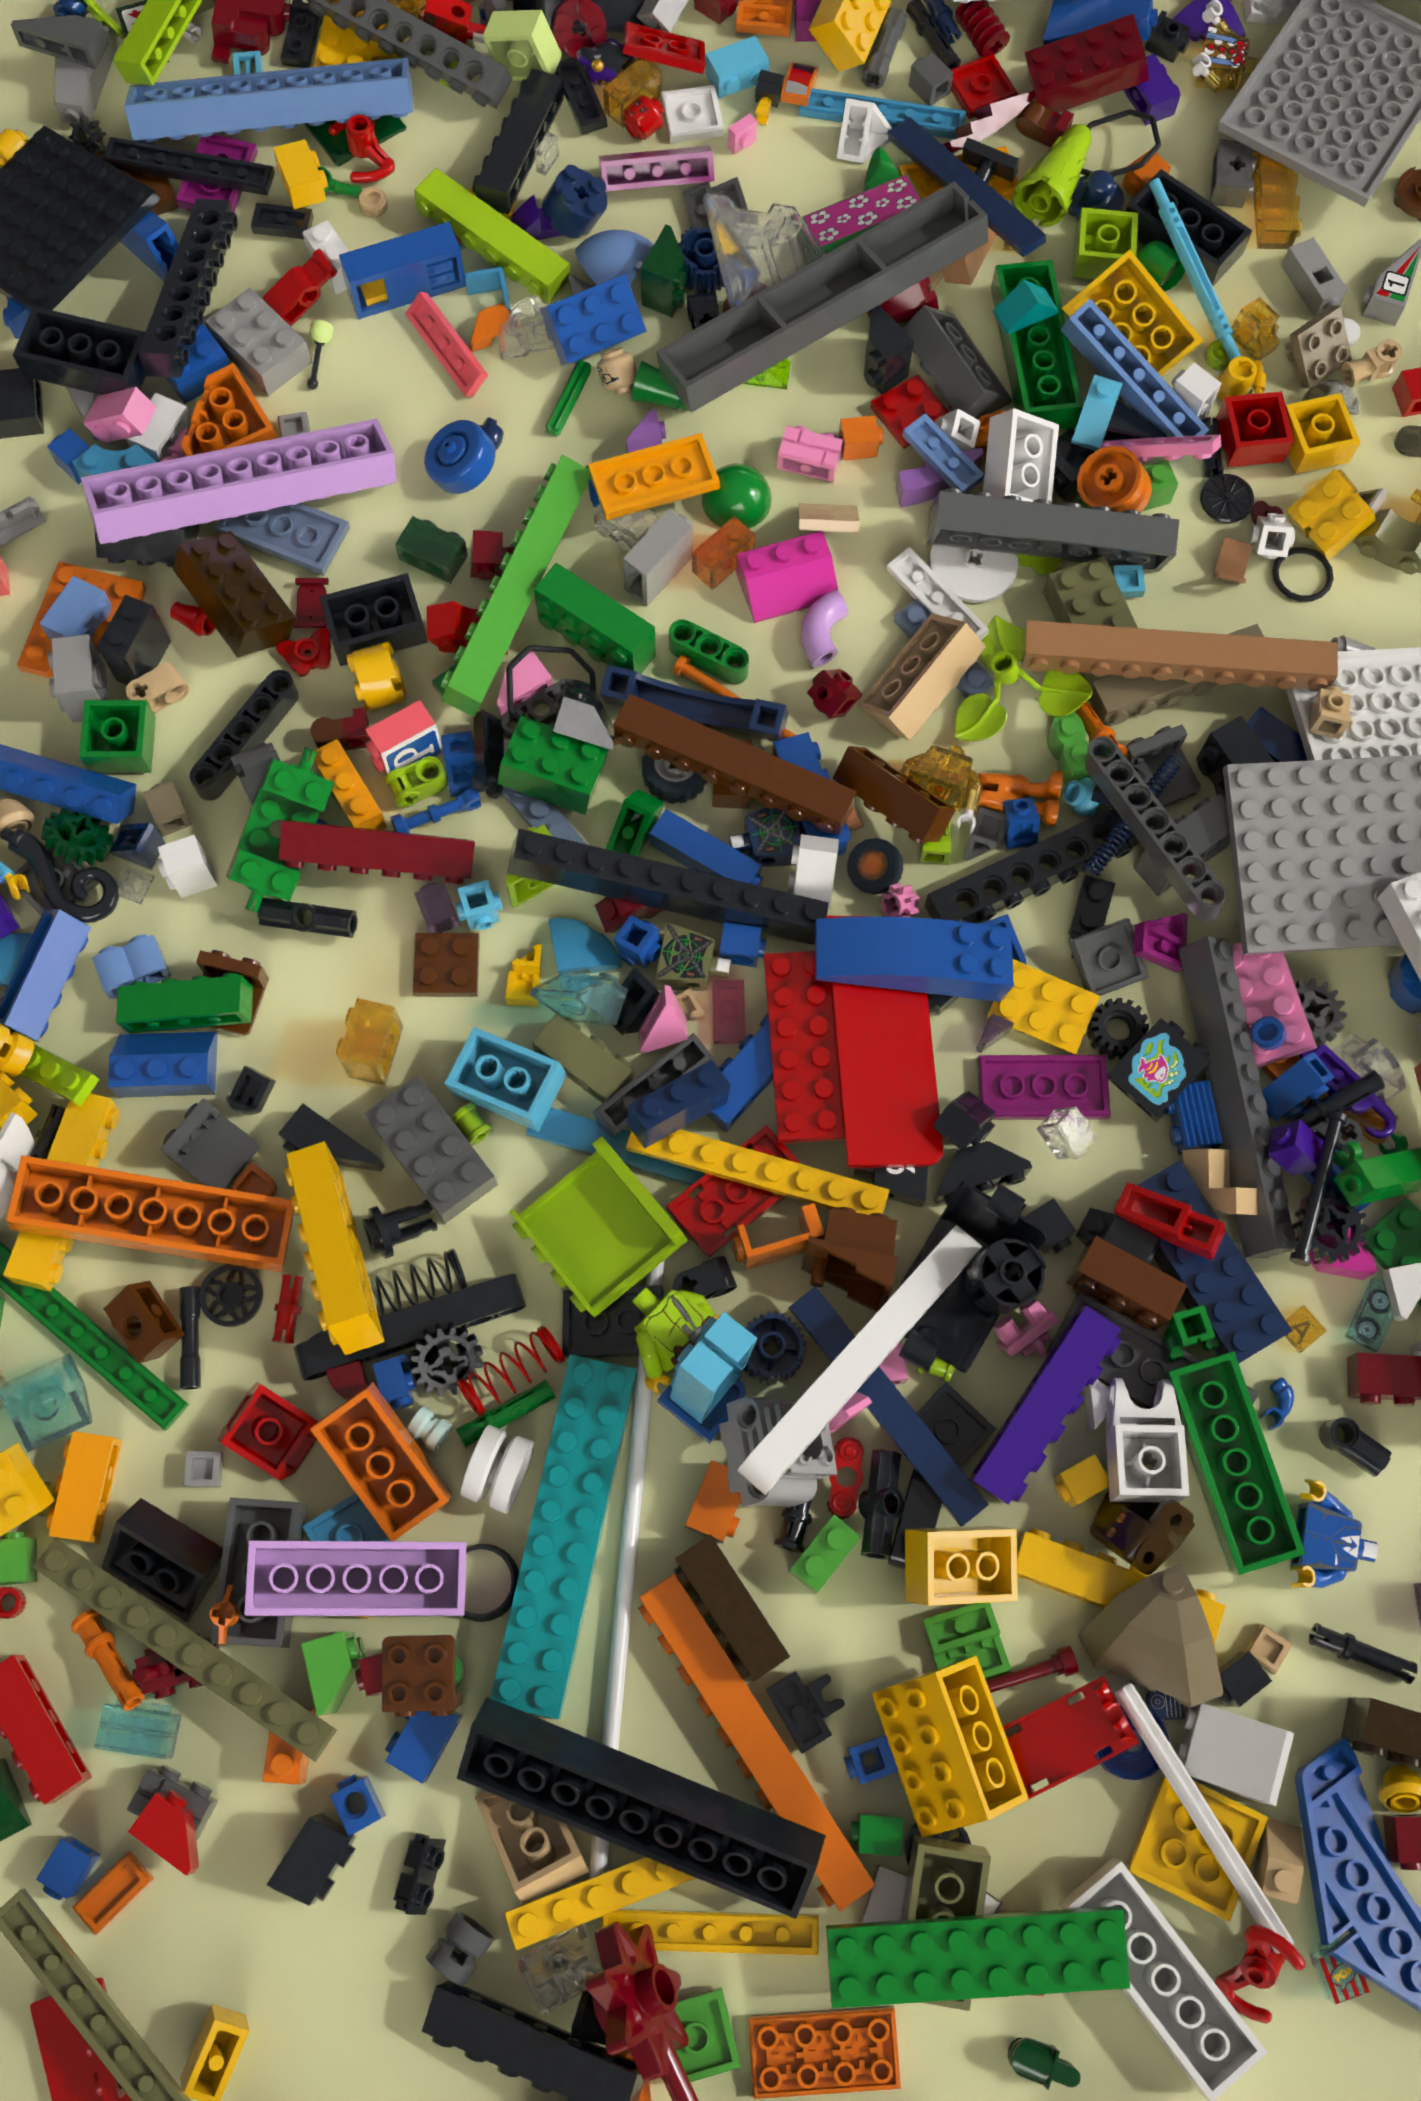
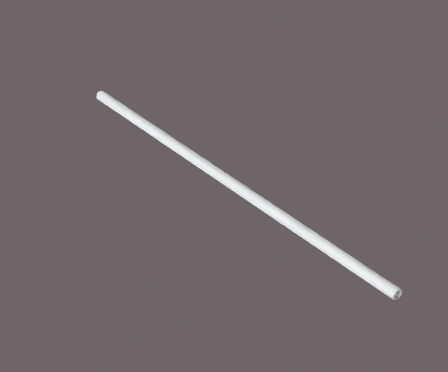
M665 1260L647 1274L646 1286H662ZM640 1355L638 1359L601 1744L616 1750L619 1749L652 1391L645 1386L647 1375ZM592 1835L588 1879L606 1872L608 1866L610 1842Z

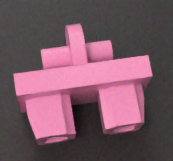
M1034 1299L1019 1307L1026 1321L1018 1327L1012 1318L1008 1316L993 1326L1000 1339L996 1344L1002 1352L1006 1351L1011 1357L1019 1351L1025 1358L1033 1352L1041 1358L1047 1355L1044 1344L1052 1339L1047 1331L1060 1321L1055 1313L1045 1309Z

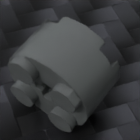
M264 742L230 756L251 805L255 799L269 758L281 761L272 742L268 744Z

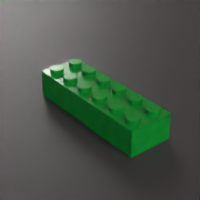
M1043 260L996 265L991 284L994 307L1002 302L1023 280L1045 288L1059 310L1058 314L1008 335H1006L998 322L1014 407L1022 412L1058 424L1059 429L1076 428L1083 404L1070 342L1061 331L1065 324V318L1061 310L1062 304L1053 261Z
M1235 1352L1222 1353L1162 1372L1163 1379H1169L1173 1385L1181 1424L1184 1425L1185 1443L1230 1572L1242 1575L1305 1555L1304 1547Z

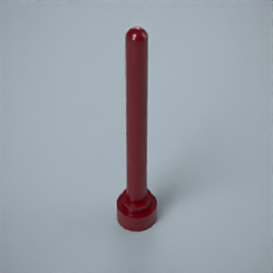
M1068 1645L1056 1649V1653L1051 1655V1659L985 1680L990 1693L1053 1673H1056L1057 1676L1064 1674L1065 1677L1079 1673V1667L1071 1646Z

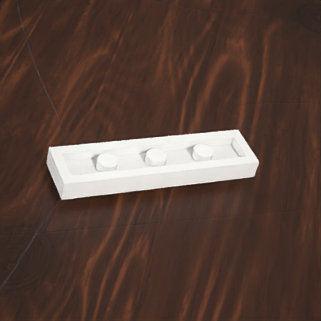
M910 547L887 564V571L914 599H918L930 613L966 622L980 640L988 635L989 629Z

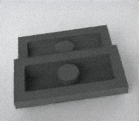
M738 177L712 188L709 182H704L683 191L693 228L701 230V227L706 230L709 227L710 230H713V228L721 227L722 231L726 230V235L730 234V236L755 229Z

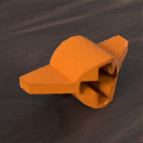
M227 1585L223 1601L216 1603L209 1612L211 1621L219 1626V1644L226 1643L228 1627L235 1625L240 1616L238 1606L232 1603L234 1585Z

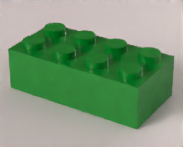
M558 563L552 566L534 588L537 615L541 625L548 630L554 629L560 633L569 644L573 646L578 645L586 650L593 660L597 662L603 661L607 665L637 671V673L642 674L655 658V626Z

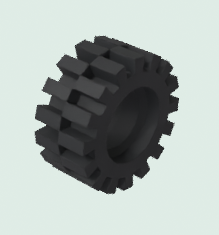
M1111 998L1106 1000L1104 1005L1101 1003L1097 1007L1087 1027L1089 1029L1087 1036L1088 1039L1093 1040L1090 1044L1093 1049L1096 1047L1100 1049L1098 1054L1104 1055V1053L1109 1054L1108 1059L1113 1060L1115 1056H1118L1119 1060H1121L1147 1033L1149 1023L1146 1024L1145 1022L1148 1017L1146 1013L1140 1014L1142 1008L1139 1005L1136 1008L1131 1006L1134 1001L1128 999L1126 1003H1123V998H1117L1113 1002ZM1113 1018L1124 1020L1130 1029L1129 1036L1121 1040L1112 1038L1106 1029L1107 1022Z

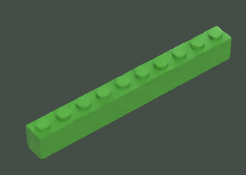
M564 455L561 456L557 465L551 462L544 476V479L549 482L546 487L540 484L533 499L538 504L535 509L528 508L522 521L526 528L524 532L519 529L517 530L510 545L515 550L513 554L506 553L499 567L504 572L501 577L495 575L488 589V592L493 595L490 601L485 598L483 599L476 613L481 619L478 624L471 623L464 637L469 643L466 648L460 645L452 661L457 664L454 672L447 671L440 687L445 689L441 701L475 717L535 594L534 588L541 581L591 479L588 468Z

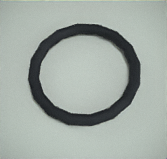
M1294 547L1289 549L1287 555L1288 557L1297 553H1305L1314 556L1322 562L1327 572V581L1325 587L1313 595L1301 596L1292 593L1284 587L1279 577V568L1281 562L1286 557H1278L1275 560L1272 569L1273 580L1279 591L1288 598L1299 602H1312L1322 598L1331 589L1334 580L1332 566L1318 551L1307 547Z

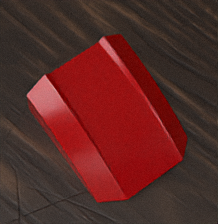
M256 1382L246 1393L237 1409L223 1427L217 1440L281 1481L297 1471L317 1441V1438L310 1430L317 1420Z

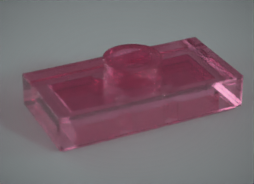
M712 980L714 1044H741L746 1038L744 980Z

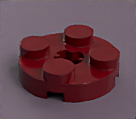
M563 0L556 7L553 22H551V31L561 51L572 58H577V51L582 46L592 48L600 42H605L607 38L606 19L597 4L591 0ZM579 20L581 23L585 22L584 33L581 35L579 33L573 34L572 27H575L573 22Z

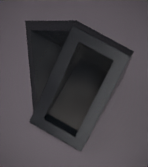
M634 968L602 1010L601 1014L621 1035L639 1032L660 993L637 968Z

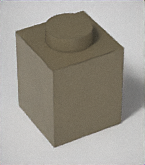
M172 781L156 784L150 790L143 792L153 820L162 836L192 825L181 796Z

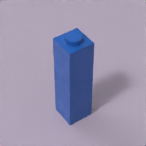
M667 809L649 833L650 846L691 870L758 886L762 884V864Z

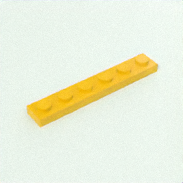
M644 1856L504 1912L515 1950L517 1951L693 1880L695 1877Z

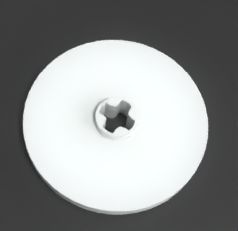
M941 545L932 546L929 558L930 568L961 601L970 603L988 602L1003 595L1013 584L1019 564L1015 554ZM969 558L973 561L979 560L978 566L974 562L969 564Z

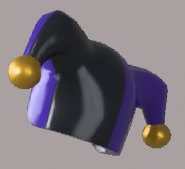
M610 38L605 42L596 44L592 48L582 46L577 51V60L581 65L585 66L587 75L593 84L601 86L602 80L612 82L617 78L618 74L625 75L632 70L634 57L622 54L623 44Z

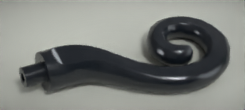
M6 828L3 831L1 839L8 842V849L32 865L40 889L53 909H60L83 923H95L113 913L119 901V888L113 876L100 868L88 867L74 875L71 880L70 891L73 897L80 902H87L89 900V894L85 890V885L88 882L97 881L103 887V896L96 904L91 906L76 905L69 901L60 890L51 857L42 842L22 828L16 831Z

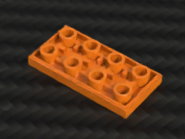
M894 2006L748 2016L753 2099L901 2089Z

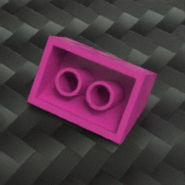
M823 531L737 554L736 575L754 623L810 608L824 594L832 590L838 591L833 559Z

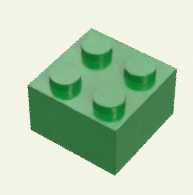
M84 700L79 758L87 770L97 773H151L156 717L147 700Z

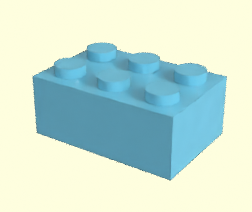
M473 1027L444 1084L453 1096L469 1103H474L476 1106L539 1132L567 1074L560 1062Z

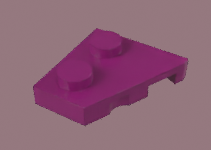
M1181 913L1175 916H1167L1135 924L1133 954L1175 973L1183 971L1178 949L1187 946L1188 914Z

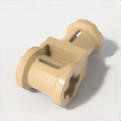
M1386 339L1381 341L1377 347L1366 351L1363 358L1354 362H1344L1340 368L1344 384L1352 388L1359 381L1366 378L1370 382L1377 378L1389 377L1395 369V363L1402 356L1401 345L1394 340Z

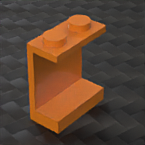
M815 1203L801 1207L798 1219L802 1232L801 1235L755 1249L751 1248L744 1224L738 1225L736 1236L732 1237L734 1243L732 1244V1249L736 1262H743L746 1271L805 1253L809 1235L814 1238L824 1239L825 1233Z

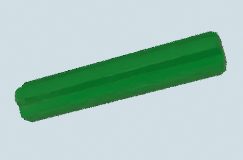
M583 360L577 361L545 424L548 434H552L555 437L561 434L591 373L590 363Z

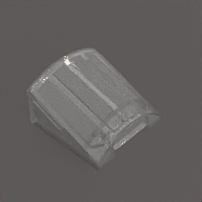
M706 193L703 197L730 309L826 255L794 206L773 203L766 213L736 208L729 196Z

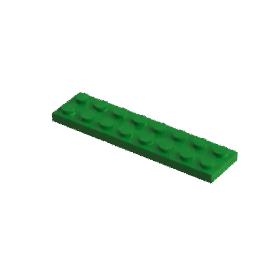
M1121 1906L826 1925L832 2008L1130 1988L1124 1911Z

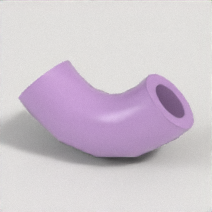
M832 590L815 601L802 621L801 644L813 668L825 665L838 653L830 636L831 629L835 623L848 616V609L845 600L837 590Z

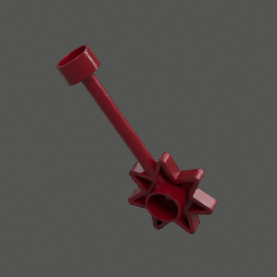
M618 1922L597 1929L595 1931V1940L603 1971L585 1979V1986L593 1996L597 2020L606 2033L607 2052L612 2056L630 2049L644 2082L661 2077L672 2101H699L676 2050L689 2045L688 2035L675 2011L678 1999L677 1993L681 1986L679 1973L658 1963L652 1930L648 1924L627 1932L624 1931Z

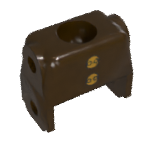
M1108 1490L1090 1526V1534L1145 1575H1150L1182 1545L1195 1526V1523L1193 1521V1514L1174 1499H1170L1167 1502L1164 1500L1162 1502H1110Z

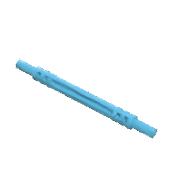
M1156 178L1149 183V186L1160 208L1158 213L1217 341L1222 342L1231 361L1233 358L1241 356L1232 337L1234 333L1174 202L1170 203L1160 179Z

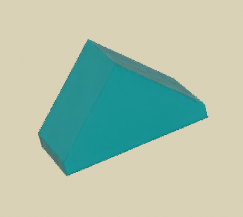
M1023 280L994 308L993 314L1006 335L1052 317L1058 314L1059 310L1045 288Z

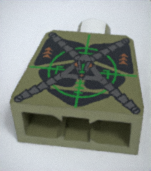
M667 923L655 976V988L662 990L665 984L671 986L672 990H686L691 987L692 991H705L708 987L710 975L728 978L732 959L714 956L715 940L713 938L672 923Z

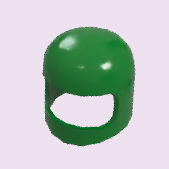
M1162 240L1150 241L1143 246L1136 256L1159 286L1166 274L1179 261L1171 277L1160 286L1164 292L1175 287L1185 273L1176 250Z

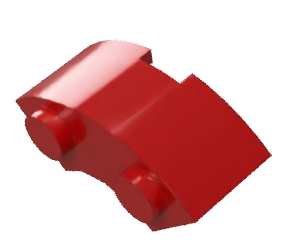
M455 600L427 606V640L444 653L456 654L460 645L466 648L469 641L464 637L471 623L478 624L481 617L476 615L478 609L462 606Z

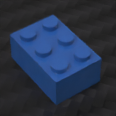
M626 274L539 308L561 365L570 364L647 332Z

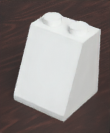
M1205 1703L1192 1708L1188 1707L1185 1711V1719L1182 1721V1727L1186 1729L1183 1742H1178L1174 1751L1191 1778L1255 1802L1276 1806L1294 1733Z

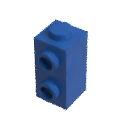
M1314 1052L1303 1057L1262 1090L1263 1097L1267 1103V1115L1272 1117L1275 1122L1284 1116L1288 1118L1305 1109L1301 1104L1309 1097L1314 1101L1329 1090L1326 1084L1335 1077Z

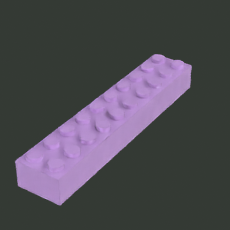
M372 419L81 477V482L100 544L138 536H148L167 530H177L181 527L196 524H206L224 518H235L248 513L268 511L272 508L297 505L301 502L325 499L344 493H354L368 488L383 487L387 484L397 483L394 452L378 419Z

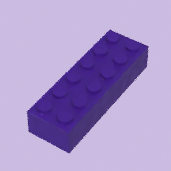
M1087 1305L1076 1311L968 1479L1002 1503L1009 1505L1011 1500L1019 1501L1028 1487V1484L1023 1481L1029 1472L1036 1473L1047 1457L1043 1450L1048 1443L1051 1444L1053 1442L1055 1444L1063 1433L1066 1426L1061 1422L1067 1414H1074L1083 1402L1084 1397L1080 1395L1085 1385H1093L1101 1374L1103 1368L1099 1366V1363L1103 1357H1111L1119 1346L1122 1339L1117 1337L1121 1328Z

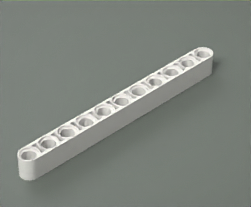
M954 1226L751 1452L737 1471L766 1495L982 1248V1245L959 1226Z

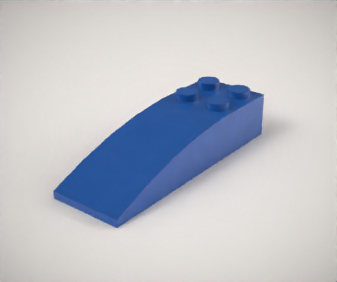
M914 917L816 919L815 980L1000 1002L1014 986L1011 928Z

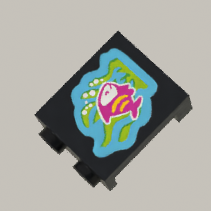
M1162 1018L1107 1074L1108 1080L1156 1123L1166 1114L1165 1110L1203 1070L1206 1071L1210 1067L1211 1060L1207 1058L1210 1054L1198 1042H1194L1192 1045L1183 1037L1185 1032L1179 1025L1172 1020L1167 1023Z

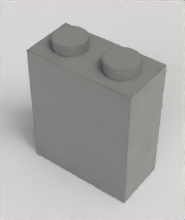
M669 509L623 558L624 590L646 606L656 598L693 557V526L685 516L677 515Z

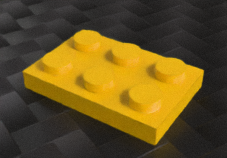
M1012 959L1014 986L1000 1002H992L986 1018L1071 1055H1076L1100 996Z

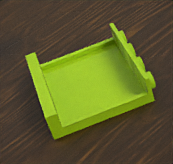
M602 1136L592 1143L596 1149L595 1153L520 1214L514 1209L509 1211L516 1220L512 1224L516 1232L523 1240L529 1237L535 1245L531 1250L542 1264L548 1261L554 1268L550 1272L554 1280L562 1289L567 1285L574 1293L569 1297L581 1313L587 1309L594 1318L688 1241L679 1227Z

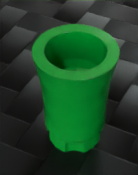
M641 361L635 378L631 401L689 411L662 378L660 369Z

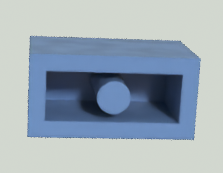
M73 576L39 624L49 639L89 634L91 639H93L94 632L100 623L108 618L112 605L105 591Z

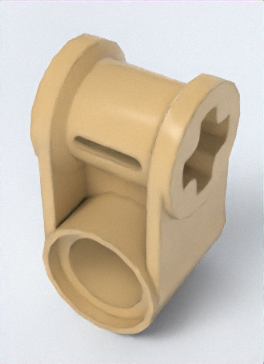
M170 662L159 664L150 672L129 682L126 687L127 698L129 700H147L154 715L169 705L181 701L190 691L188 684ZM136 687L139 688L140 693H137Z

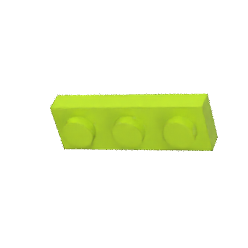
M35 1044L28 1064L20 1073L21 1076L80 1107L100 1080L92 1073Z

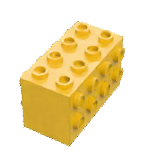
M977 1655L912 1676L872 1693L876 1710L880 1716L889 1747L901 1777V1782L905 1788L922 1838L988 1821L1029 1799Z

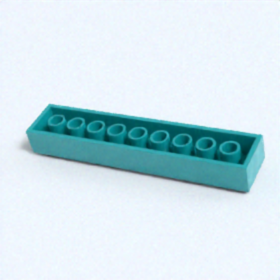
M571 1354L569 1356L490 1697L493 1700L526 1713L558 1720L562 1717L636 1383V1368Z

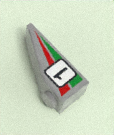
M1421 239L1381 272L1373 286H1367L1362 299V303L1366 304L1362 316L1396 325L1405 308L1421 257Z

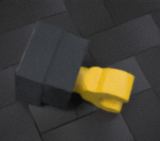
M760 70L755 89V102L758 103L755 115H757L756 120L758 124H767L771 106L778 108L779 102H781V91L785 75Z

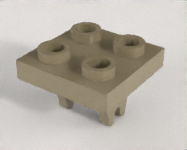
M1332 305L1290 334L1291 341L1285 345L1287 350L1292 351L1287 357L1289 360L1296 362L1301 387L1310 389L1338 370L1344 362L1352 360L1341 306Z

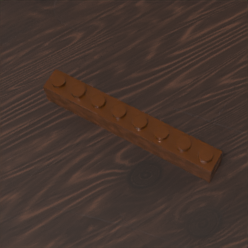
M629 694L613 723L614 737L623 746L641 749L649 757L671 762L677 769L683 772L692 771L701 775L705 781L711 784L719 783L728 787L736 795L742 797L747 795L758 800L766 808H777L786 812L790 818L796 821L805 820L812 823L818 830L824 833H835L840 836L855 806L857 791L632 694Z

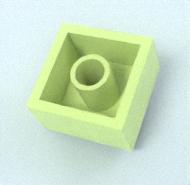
M542 10L492 12L482 37L493 60L507 67L513 79L512 81L527 79L531 69L555 74L562 53Z

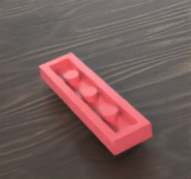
M419 292L405 315L463 394L473 397L487 378V372L429 294Z

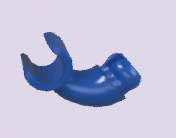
M1283 1377L1278 1378L1270 1385L1271 1392L1276 1395L1277 1407H1271L1259 1416V1419L1268 1414L1274 1417L1275 1424L1268 1430H1274L1281 1426L1284 1418L1293 1407L1294 1391L1292 1386Z

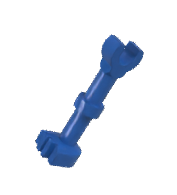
M471 788L457 796L454 800L438 806L435 804L429 805L427 810L404 818L400 813L391 816V824L395 832L410 833V829L431 821L435 824L440 822L442 817L466 810L471 811L481 807L479 801L481 797L474 788Z

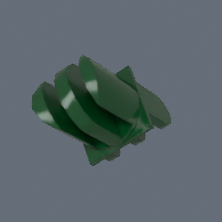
M1018 2037L1010 2043L1007 2054L1008 2060L1014 2071L1021 2077L1041 2084L1048 2090L1051 2081L1071 2088L1076 2087L1080 2083L1081 2076L1079 2071L1070 2062L1058 2058L1060 2051L1051 2044L1050 2046L1028 2037Z

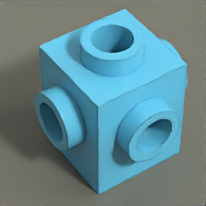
M488 880L474 882L457 888L461 902L455 903L460 922L467 920L469 930H485L491 928L494 923L500 922L498 911L503 909L498 891H491Z

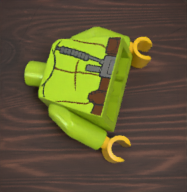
M645 1287L632 1300L645 1314L634 1329L637 1333L636 1341L641 1361L647 1375L645 1386L656 1394H659L657 1389L659 1381L667 1387L671 1383V1379L662 1374L663 1370L667 1373L674 1369L679 1362L677 1358L690 1343L694 1347L697 1345L696 1341L701 1335L699 1332L711 1317L717 1320L721 1316L715 1314L708 1301L701 1294L672 1289L659 1300Z

